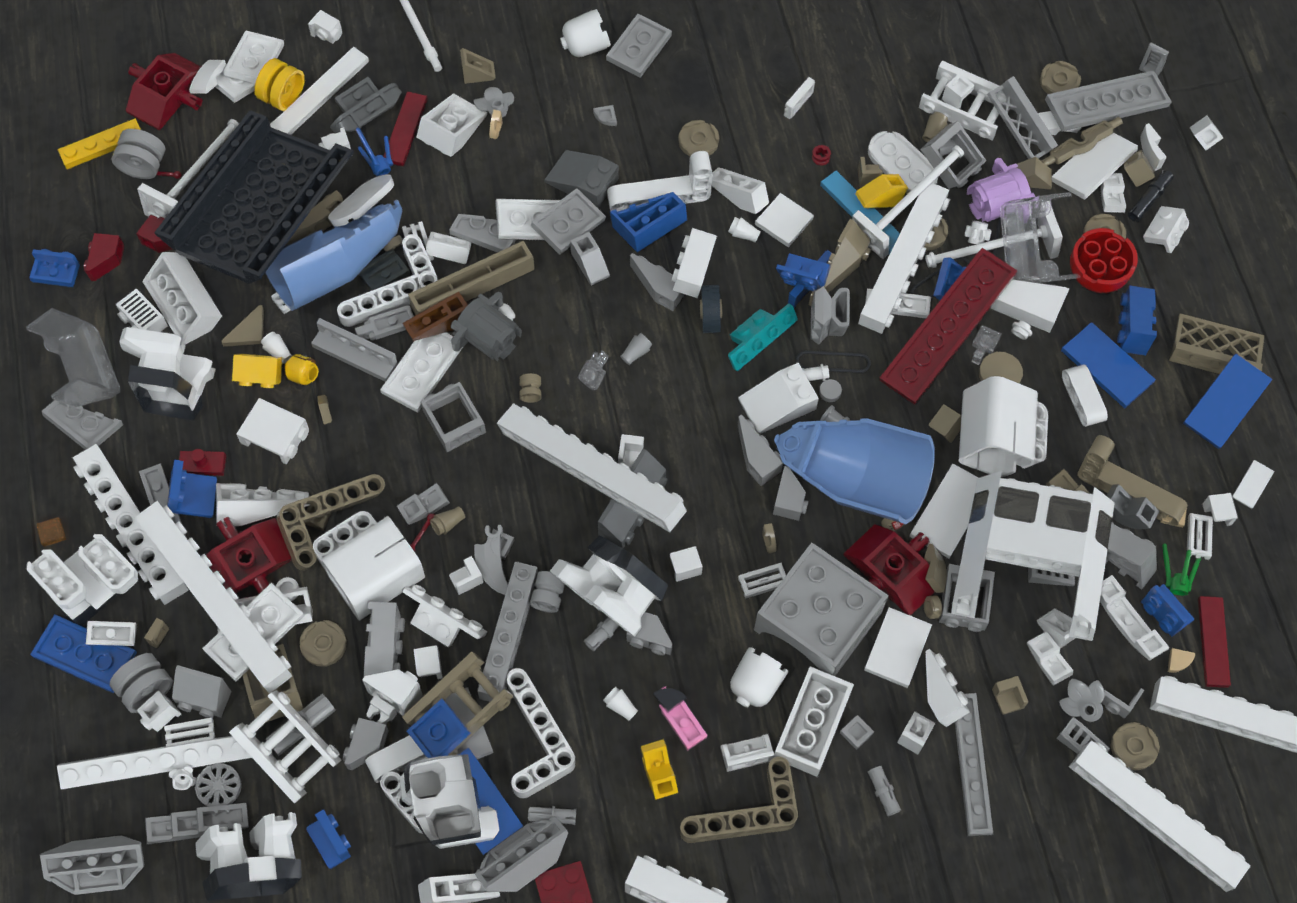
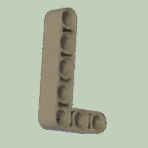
M1096 436L1078 471L1079 478L1106 493L1109 492L1112 485L1119 484L1132 498L1146 497L1159 510L1156 517L1158 520L1162 521L1163 518L1166 519L1167 515H1169L1173 519L1170 522H1163L1177 526L1188 506L1187 502L1109 462L1108 459L1115 444L1106 436Z
M376 474L369 475L292 502L281 508L276 517L277 523L291 555L292 562L297 569L302 571L308 570L316 562L317 558L304 523L377 497L385 487V482L381 476ZM368 482H375L378 490H370ZM347 490H355L357 498H350L347 495ZM331 496L335 498L336 505H328L326 497ZM304 505H313L315 508V513H307L304 509ZM283 512H291L294 520L286 521L283 518ZM291 533H299L302 537V542H294L291 539ZM307 554L310 557V563L303 564L299 560V555Z
M775 757L768 765L767 778L772 802L771 806L686 817L680 825L681 838L687 843H696L786 831L793 828L798 818V811L789 762L783 757ZM779 765L785 772L781 775L775 774L772 767ZM778 789H785L789 796L780 798L776 791ZM788 812L791 814L792 820L784 822L780 818V814ZM764 815L768 818L769 823L760 825L756 821V817ZM736 818L742 819L745 826L743 828H736L733 826L732 821ZM710 822H718L721 825V829L713 832L709 829L708 824ZM687 825H694L698 831L693 835H689L685 832L684 828Z

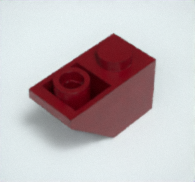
M151 214L136 233L141 244L158 253L173 250L154 233L165 218H158Z
M94 233L93 240L89 242L88 260L84 262V271L91 281L98 280L121 264L125 246L119 235Z

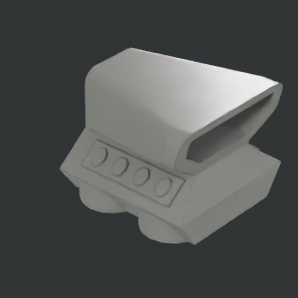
M823 286L814 291L811 305V340L820 344L827 336H843L850 321V291L848 288H840L831 298Z

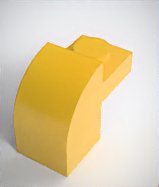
M664 739L641 746L644 768L655 800L678 793L675 775L669 762Z

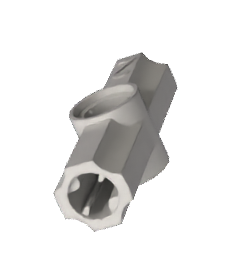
M321 694L304 709L297 712L313 729L336 710L330 701ZM278 728L275 732L266 738V741L269 738H271L280 728ZM294 728L273 750L279 756L299 739L305 738V736L298 729Z

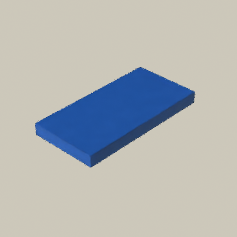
M1092 322L1062 347L1061 351L1077 366L1086 365L1093 380L1124 409L1156 380Z
M1234 354L1184 420L1183 424L1220 449L1272 379L1238 354Z
M54 614L30 655L114 693L109 686L111 678L121 666L133 659L137 652L127 646L86 645L87 628Z
M467 748L459 755L468 754L471 775L476 779L480 807L489 806L496 810L499 824V832L493 840L475 843L484 856L520 830L523 825L472 751Z

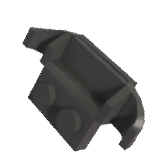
M366 77L335 97V102L344 113L331 124L330 128L334 133L341 132L340 128H344L345 132L356 131V128L363 127L387 110L392 109L402 91L396 83H391L378 90L370 78Z

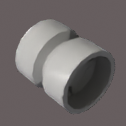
M538 572L534 583L536 589L532 591L529 604L540 611L557 612L561 602L559 594L563 593L565 584L551 572Z

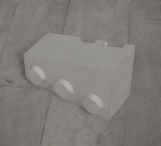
M1111 521L1106 563L1108 561L1120 568L1119 574L1122 576L1128 574L1138 581L1136 586L1143 589L1157 570L1156 546L1147 539L1135 536L1130 530L1114 525ZM1096 528L1095 538L1103 545L1105 529Z
M368 602L371 617L370 624H367L366 630L369 631L368 644L365 647L364 677L400 670V663H397L398 654H402L403 644L399 638L400 632H404L405 619L401 618L397 603Z

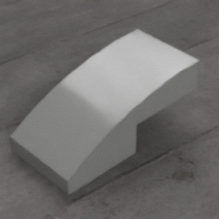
M436 483L420 495H412L397 507L407 524L410 525L426 518L430 513L437 512L450 502Z

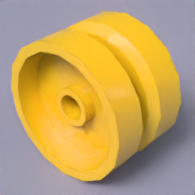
M270 59L262 67L256 79V98L265 103H271L273 107L281 111H285L301 95L304 86L303 71L293 66H288L287 63L279 59Z

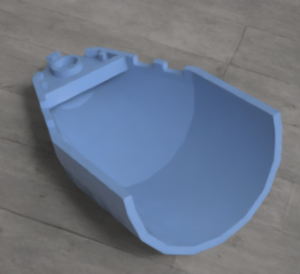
M395 200V205L393 206L391 204L375 206L357 220L353 219L347 225L334 226V229L325 233L321 229L284 247L265 273L285 305L293 311L352 281L397 234L402 215L399 201Z
M868 418L860 419L859 421L798 422L783 434H777L774 439L784 465L836 503L903 524L913 520L920 510L932 478L935 447L930 435Z

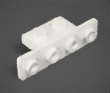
M413 585L403 589V593L420 603L411 624L447 647L452 646L460 629L476 639H480L487 634V631L482 629L483 626L480 623L463 617L464 614L457 609H450L444 605L445 602L442 599L426 594V590L421 586Z

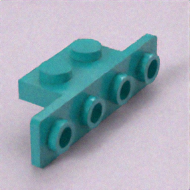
M787 304L775 315L759 309L730 334L732 341L739 344L728 354L734 370H740L798 320L793 305Z

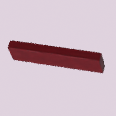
M412 92L406 93L389 140L390 155L394 165L404 167L427 102V96Z
M1200 596L1198 598L1205 687L1229 688L1231 682L1223 597Z

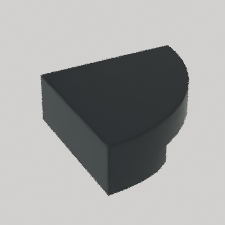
M664 688L653 693V696L667 713L686 700V696L676 689Z

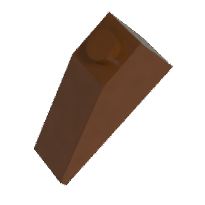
M457 292L402 324L413 341L453 330L451 328L452 322L458 320L463 310L467 307V303L460 292Z

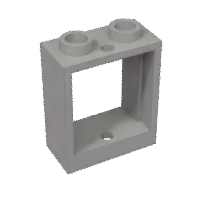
M959 121L947 125L920 149L933 168L944 160L938 149L951 138L964 151V156L969 164L955 176L950 167H948L939 175L948 189L964 186L968 182L967 178L970 175L977 174L982 169L981 165L986 162V159Z
M460 382L450 384L442 391L430 394L421 401L423 412L446 452L486 433L483 420ZM460 398L472 421L444 434L432 411Z
M949 564L946 570L947 579L942 596V614L939 622L945 623L946 626L952 628L962 626L974 632L985 631L989 624L995 572L983 570L980 587H984L980 618H970L948 613L952 582H957L960 569L959 565Z

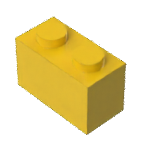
M240 353L233 356L232 381H239L240 386H252V383H261L260 387L274 388V385L281 383L282 357Z

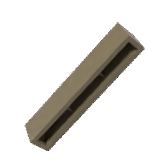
M521 241L409 293L408 297L411 308L415 315H418L457 292H460L465 302L471 300L480 293H486L533 271V256L525 242Z

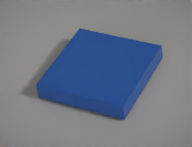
M442 698L407 730V733L427 758L447 756L471 734Z

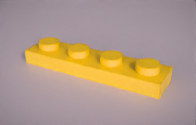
M136 118L58 149L66 169L114 151L118 146L117 142L123 130H141Z

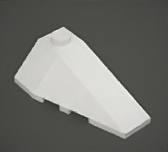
M216 483V522L218 523L221 520L227 528L223 520L226 517H230L234 527L277 515L283 506L309 497V493L286 489L272 492L267 487L262 486L257 490L246 489V484Z

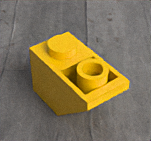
M882 174L858 189L855 195L864 208L894 207L903 199L908 187L899 174Z

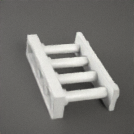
M942 61L936 75V79L939 82L931 96L923 93L919 108L931 114L934 112L943 113L949 122L959 121L963 128L993 141L998 126L994 125V122L999 115L995 106L986 121L975 115L983 100L992 103L987 94L999 87V85ZM959 73L975 85L974 90L970 94L976 96L968 112L938 100L946 84ZM1002 90L995 94L1000 102L1006 103V96Z
M276 690L268 695L273 703L249 725L241 723L235 726L229 733L293 803H296L307 793L304 790V785L328 762L334 767L341 759L338 757L339 752L332 745H327L289 704L291 702L289 697L285 693H279ZM280 709L289 721L265 743H261L255 737V732ZM296 727L305 738L282 760L277 761L271 754L272 749ZM313 745L321 756L298 778H293L287 772L288 767Z

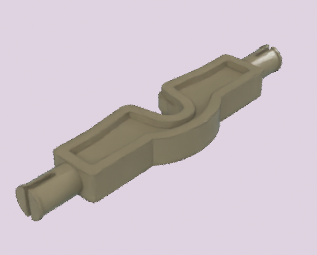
M1118 116L1110 122L1104 120L1082 131L1081 139H1083V142L1070 138L1051 150L1050 156L1041 161L1047 166L1054 162L1060 164L1074 155L1090 151L1097 142L1113 134V129L1123 124L1122 119Z

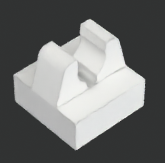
M377 695L370 701L371 705L367 712L369 720L374 715L380 713L378 723L386 724L388 721L392 722L397 715L393 706Z

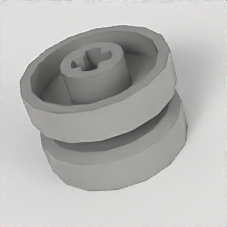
M138 129L123 130L117 142L118 146L112 155V163L117 169L132 177L140 179L154 178L160 166L159 162L165 153V145L160 139L146 131Z
M145 653L121 666L111 678L109 686L118 697H122V703L131 713H138L137 709L158 690L166 695L172 687L173 680L164 669H160L161 664L152 653Z

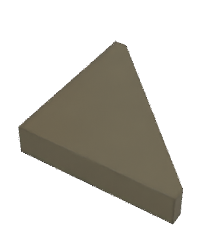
M259 305L222 340V345L261 344L263 339V306Z

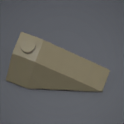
M852 219L848 221L840 235L835 254L831 253L827 263L831 266L824 286L828 293L854 272L863 260L866 261L871 253V249H869L871 240ZM814 291L810 295V306L812 305Z

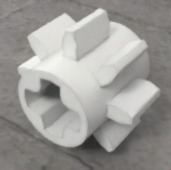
M973 221L972 226L967 225L965 236L969 237L968 242L980 244L984 243L985 240L989 241L992 231L987 229L988 224Z

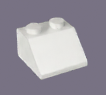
M398 669L368 675L362 679L370 695L373 697L377 695L393 706L396 712L402 716L423 696L420 684L417 682L418 678L409 671L403 673Z

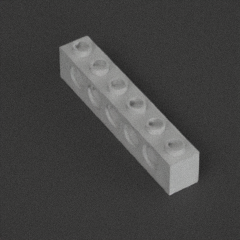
M519 562L514 563L483 674L499 692L507 689L508 686L507 675L513 668L538 573L536 566ZM479 684V699L491 702L493 699Z

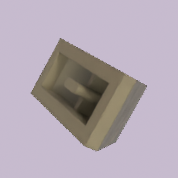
M464 48L460 50L465 84L491 81L496 78L493 61Z
M1037 157L1017 164V168L1025 175L1030 188H1052V169Z

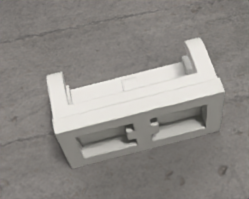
M768 734L720 746L727 772L770 762L774 758Z

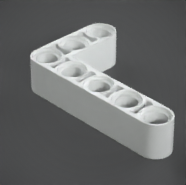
M698 151L690 156L688 176L609 187L607 195L610 210H617V212L629 208V205L636 204L638 206L647 203L648 199L674 192L685 204L702 202L709 199L712 184L709 154L705 151Z
M414 234L407 235L402 242L404 255L413 276L340 303L337 312L340 322L344 326H354L369 320V317L410 305L408 294L403 292L405 289L410 288L414 292L424 287L425 285L423 284L426 281H437V275L419 236ZM410 245L418 246L416 249L413 250L408 249ZM418 263L426 264L422 268L416 267V264ZM386 296L393 297L391 301L383 300ZM366 304H373V307L370 309L363 308ZM346 311L353 312L351 316H343Z
M515 668L507 675L509 691L514 696L513 698L547 754L544 758L516 773L512 778L511 784L514 794L519 798H527L571 773L575 768V756L527 673L520 668ZM515 678H521L524 680V682L519 686H515L512 684V681ZM528 697L536 700L532 705H525L523 701ZM538 717H545L547 722L544 725H537L535 720ZM553 736L557 737L559 741L556 745H549L546 743L547 739ZM563 756L571 759L568 765H560L558 760ZM546 768L550 771V774L545 778L539 777L537 773L540 769ZM519 781H528L529 786L524 790H520L516 787Z

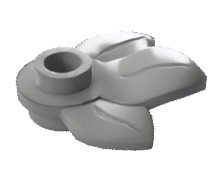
M489 87L485 90L483 98L474 100V105L480 111H488L491 116L493 110H499L502 113V117L507 114L508 106L514 102V95L512 92L503 94L500 89Z
M1071 679L1068 684L1069 697L1060 700L1062 709L1070 716H1081L1089 722L1100 719L1103 714L1101 703L1105 697L1102 684L1096 680L1088 687L1080 680ZM1088 706H1092V707H1093V709H1094V713H1093V714H1089V713L1087 712V707H1088Z

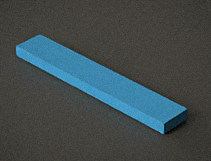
M837 171L821 181L820 186L852 218L858 210L875 225L883 218L875 208H864L855 195L857 190ZM889 223L882 231L889 236L890 254L900 233Z

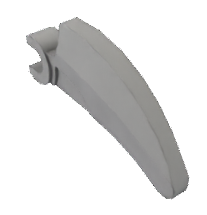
M498 525V532L491 534L490 526H486L485 533L488 536L486 543L474 545L476 565L484 581L492 589L505 595L508 583L503 572L501 559V535L503 534V528L501 525Z

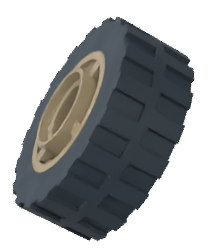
M719 285L701 286L702 300H700V319L703 321V333L721 332L722 299H720Z

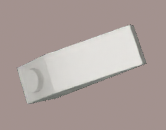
M717 168L712 172L711 186L740 209L756 214L769 204L765 182L723 168Z
M475 874L430 877L418 885L420 903H470L500 896V892H487Z

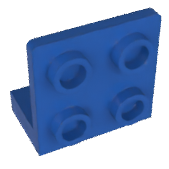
M789 253L785 266L777 264L776 270L784 280V283L796 286L797 283L804 285V288L807 290L816 291L825 286L831 266L827 263Z
M174 460L167 506L172 513L212 518L217 478L187 473V470H183V461Z
M1164 584L1160 587L1158 585L1152 587L1141 601L1145 611L1153 615L1159 622L1160 628L1171 637L1194 620L1192 615Z

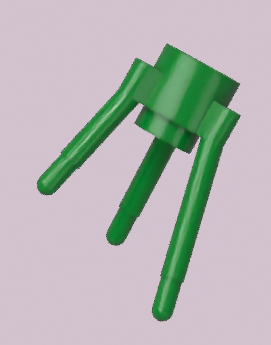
M1164 543L1162 547L1166 572L1165 586L1169 587L1170 592L1174 595L1186 596L1188 592H1191V585L1201 558H1196L1188 578L1187 573L1191 550H1187L1182 573H1176L1171 578L1167 544Z

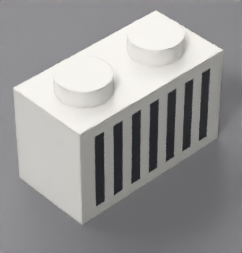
M137 289L116 304L120 311L117 315L125 324L129 322L132 325L131 328L161 332L168 327L163 315Z

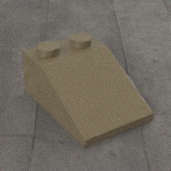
M284 645L276 646L278 650L275 651V654L278 658L283 655L288 661ZM290 667L288 671L292 677L274 691L277 690L279 693H285L291 701L289 704L296 711H301L303 706ZM249 669L243 675V680L256 719L273 701L268 697L269 693ZM279 709L268 721L285 715Z

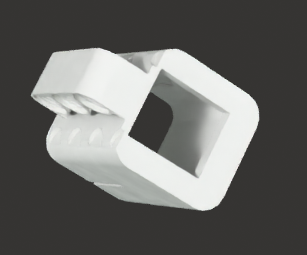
M999 376L989 377L965 389L962 398L959 462L971 468H977V470L987 474L1002 471L1001 477H1005L1016 472V465L1025 469L1044 461L1047 454L1048 411L1042 403L1037 402V391Z
M360 511L318 537L313 543V549L319 562L359 621L371 614L370 609H368V602H389L403 593L402 591L405 587H412L425 578L419 558L389 516H386L377 523L370 513ZM363 522L369 523V525L365 528L359 527V525ZM344 534L350 535L346 540H339ZM324 547H330V549H329L328 552H326V553H321V552H320V550H321L322 548H324Z

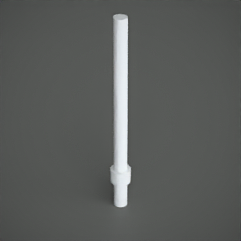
M400 0L424 48L426 59L431 62L436 72L440 71L442 66L437 58L438 54L435 48L431 46L409 1Z

